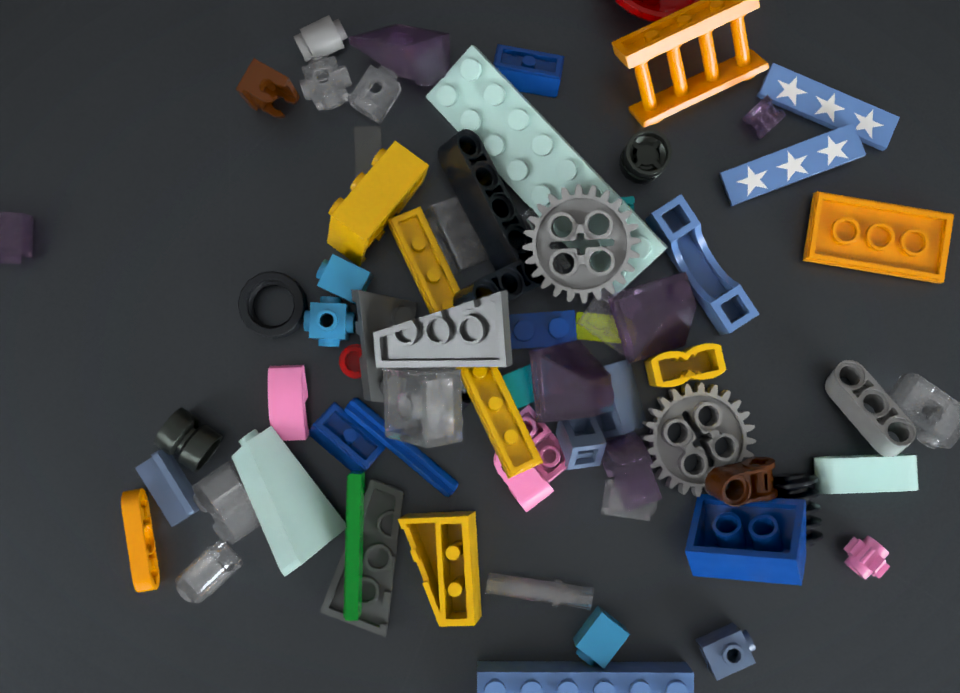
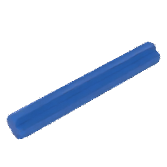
M354 397L344 409L346 414L445 497H450L458 488V481L359 398Z

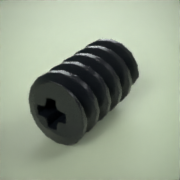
M809 473L773 475L782 479L781 483L774 485L779 492L783 493V497L780 498L804 499L806 501V547L815 545L814 543L823 539V534L813 528L820 526L822 520L811 514L819 512L821 506L810 500L817 498L820 493L817 489L808 486L817 483L818 477Z

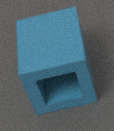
M332 254L329 261L323 260L316 274V278L320 279L317 284L318 287L356 305V302L352 301L351 289L367 291L374 277L371 272Z
M597 606L573 637L574 644L578 648L575 653L590 666H593L596 662L602 668H605L629 637L630 633L622 623L600 606Z

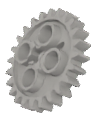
M580 184L576 185L575 195H570L569 191L563 187L561 189L562 199L558 200L554 195L549 194L548 198L551 205L548 208L542 204H537V208L542 214L540 218L529 216L528 219L536 226L534 230H525L523 233L532 238V243L523 245L522 248L533 251V256L528 258L525 263H536L538 268L531 276L537 277L543 274L545 279L541 285L542 289L550 284L555 285L554 297H557L565 290L567 291L568 302L572 301L575 293H580L582 303H586L588 294L593 292L595 298L599 301L602 298L601 289L605 288L609 293H615L612 283L614 280L621 284L627 282L621 274L623 270L634 272L635 268L628 263L629 258H639L640 254L631 250V245L640 243L641 239L631 237L630 232L639 226L638 224H627L626 219L633 212L628 210L620 213L618 209L623 202L621 198L612 204L608 202L610 198L609 190H606L601 197H597V189L594 185L591 186L588 195L583 193ZM603 214L609 220V229L603 235H595L589 228V221L594 215ZM562 216L569 218L573 226L571 233L567 237H559L553 229L555 220ZM580 233H584L586 240H614V245L585 248V254H580L579 248H550L551 242L576 241ZM601 250L609 254L611 265L606 271H597L591 265V257L596 251ZM560 253H568L574 259V268L571 272L562 273L556 268L555 260Z
M696 382L693 391L689 384L683 383L681 385V394L676 389L670 388L668 389L670 400L657 397L661 408L659 410L648 409L649 413L654 416L653 421L642 422L644 426L650 428V433L640 435V439L649 441L650 446L645 447L641 452L653 456L646 465L649 468L659 467L654 476L656 479L661 480L668 476L666 487L673 489L678 484V492L686 495L691 486L692 494L700 497L703 487L706 493L709 494L705 487V479L713 468L742 462L743 457H754L752 452L746 450V446L756 443V439L747 437L746 432L753 430L755 425L743 422L750 415V412L737 411L742 402L740 399H733L728 402L731 393L729 390H723L717 395L718 385L710 384L705 392L703 382ZM708 406L711 410V419L708 423L702 425L699 421L698 413L701 408ZM684 411L688 413V419L691 424V427L682 416V413ZM677 422L681 427V435L677 440L671 441L667 435L668 428ZM694 431L703 434V437L699 439L701 446L692 443L696 439ZM724 437L727 440V449L723 454L718 455L715 451V443L719 438ZM705 452L711 457L714 463L712 467H709L708 460L705 455ZM690 454H695L698 460L697 466L694 470L687 472L684 467V461Z

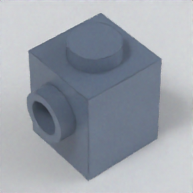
M733 622L695 639L709 672L717 681L756 663L751 653L756 648L750 634L746 629L741 631Z

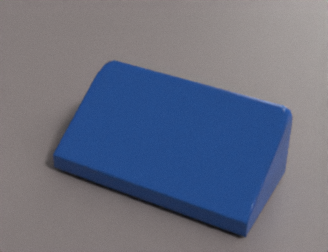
M497 44L493 65L519 92L555 98L558 96L565 56Z
M336 402L313 423L309 430V436L351 472H366L386 449V446L346 414L344 409Z

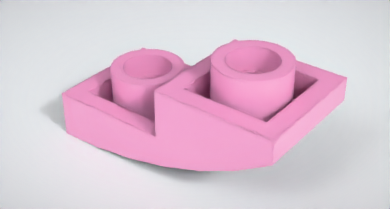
M281 365L268 368L270 426L274 428L283 441L306 440L309 436L305 407L308 390L304 365Z
M527 405L519 413L543 461L536 468L547 482L550 483L566 469V460L556 436L534 409Z

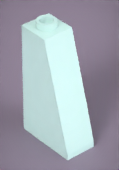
M270 426L261 433L254 429L241 438L238 442L242 447L231 457L277 565L285 577L343 532L346 528V523L274 428Z

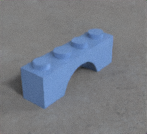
M682 194L652 212L645 219L651 230L668 246L665 252L720 336L730 334L759 315V312L742 286L728 276L712 255L703 237L701 223Z

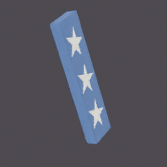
M775 63L769 66L757 94V97L832 130L854 122L861 142L881 151L887 149L900 118Z
M853 122L721 172L719 177L730 206H734L862 158L866 153Z

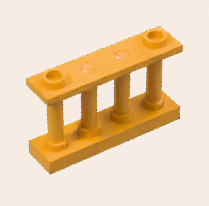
M700 0L611 42L616 57L628 69L634 67L642 101L628 108L631 115L643 128L657 124L672 114L742 81L750 80L755 75L769 69L768 62L755 51L749 49L744 17L747 13L760 8L759 0ZM730 22L735 57L718 64L712 32L714 29ZM698 37L704 71L686 79L680 47L682 44ZM666 52L673 86L655 94L647 62Z

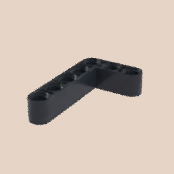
M462 129L440 146L438 159L496 271L459 290L454 295L453 306L507 290L508 302L542 285L545 277L543 274L537 277L531 276L538 267L536 263H525L528 258L533 256V251L525 250L522 246L532 243V238L523 234L527 228L481 139L472 130Z

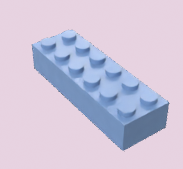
M477 661V693H694V672L686 662L610 661L605 668H602L596 662L593 666H590L585 661Z

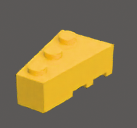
M394 141L387 150L382 148L378 151L371 162L373 167L367 174L361 172L351 184L350 190L352 191L345 199L339 197L328 212L331 217L327 244L359 267L366 259L364 257L366 249L375 239L380 241L386 233L383 229L386 227L388 219L396 214H400L424 182L429 165L397 141Z
M476 511L408 513L398 518L400 527L404 529L411 547L410 553L414 562L416 561L424 582L422 584L439 627L475 626L482 617Z

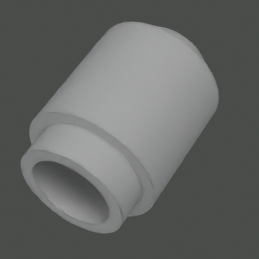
M330 15L301 28V33L293 36L306 62L314 59L316 62L345 48L342 41L348 38L339 18L332 21Z

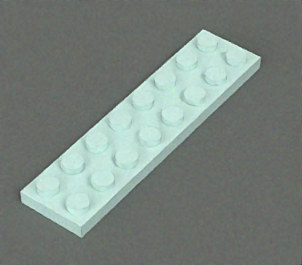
M471 45L425 96L458 132L462 129H469L479 136L498 174L539 218L542 214L538 210L537 204H542L548 208L551 205L548 198L549 194L554 195L558 200L562 199L561 189L563 187L569 191L570 195H575L576 185L580 184L583 193L588 195L591 186L594 185L597 189V197H601L606 190H609L610 198L608 202L611 204L621 198L476 46ZM624 200L618 210L620 213L628 210L633 212L626 219L627 224H638L639 226L630 234L631 237L641 239L640 243L631 245V250L639 253L640 257L629 258L628 263L635 270L634 272L622 271L621 274L627 281L625 284H621L616 280L612 282L615 293L612 294L614 297L618 296L668 248ZM603 214L594 215L589 221L591 232L595 235L606 233L609 229L608 218ZM566 216L557 218L553 225L554 232L559 237H567L573 227L572 222ZM580 233L576 241H562L568 248H579L580 254H585V248L614 245L613 239L586 240L584 233ZM596 251L591 257V265L597 271H606L611 265V258L605 251Z

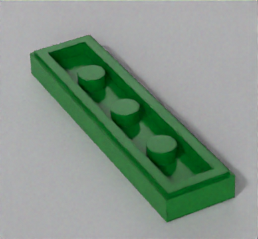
M352 471L347 475L343 610L345 621H358L362 613L365 471Z

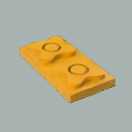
M816 191L812 197L803 261L938 284L944 283L954 214Z

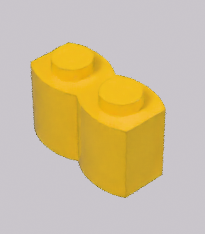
M714 343L695 345L682 351H668L655 354L644 361L649 385L653 387H675L688 380L715 378L726 371L721 345Z

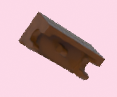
M253 58L236 88L250 108L255 111L259 108L275 118L285 117L280 110L274 109L273 103L276 99L282 98L287 103L296 105L300 98L287 76Z

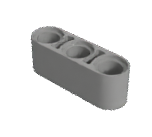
M844 360L836 366L825 382V390L828 396L880 455L894 457L900 454L915 440L917 433L912 421L859 362ZM840 377L847 378L850 381L851 386L843 383ZM863 403L870 405L875 413L866 410ZM888 431L896 434L899 442L890 438Z

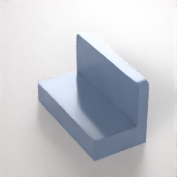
M628 359L578 373L588 411L594 412L604 438L624 435L645 427L642 422L647 420L631 363Z
M157 450L151 454L152 457L138 465L135 469L170 526L173 527L205 506L174 456L168 455L163 450Z

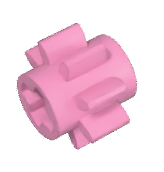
M868 535L863 541L853 537L843 548L849 556L844 563L864 580L870 575L880 579L890 568V565L885 560L889 552Z

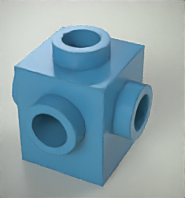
M321 296L320 303L310 302V310H305L304 331L309 332V338L318 340V346L339 347L340 341H350V333H355L356 315L355 312H351V306L341 303V297ZM326 314H331L334 319L330 327L323 326V316Z

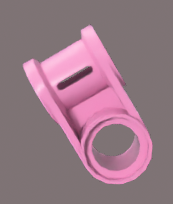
M495 452L493 462L498 474L508 485L509 491L526 512L554 492L536 466L508 479Z

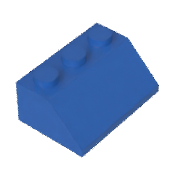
M701 494L696 499L685 548L692 575L802 586L806 561V501L804 499L775 498L768 501H757L732 507L714 496Z

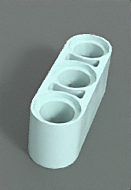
M880 454L813 457L814 475L818 477L815 489L820 494L919 490L917 454H898L894 457H885Z

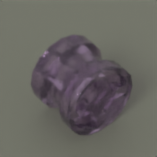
M769 95L763 98L741 119L746 125H752L756 129L755 135L759 139L763 138L787 115L783 110H777L772 105L773 100Z

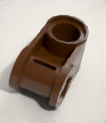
M753 457L742 462L715 467L708 473L705 479L706 490L710 495L732 507L775 499L778 497V489L774 487L772 469L775 468V460L769 457ZM731 481L729 488L725 491L727 484Z

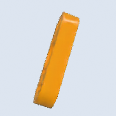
M143 488L124 491L121 495V509L133 585L138 593L157 590L160 583V573L148 497Z

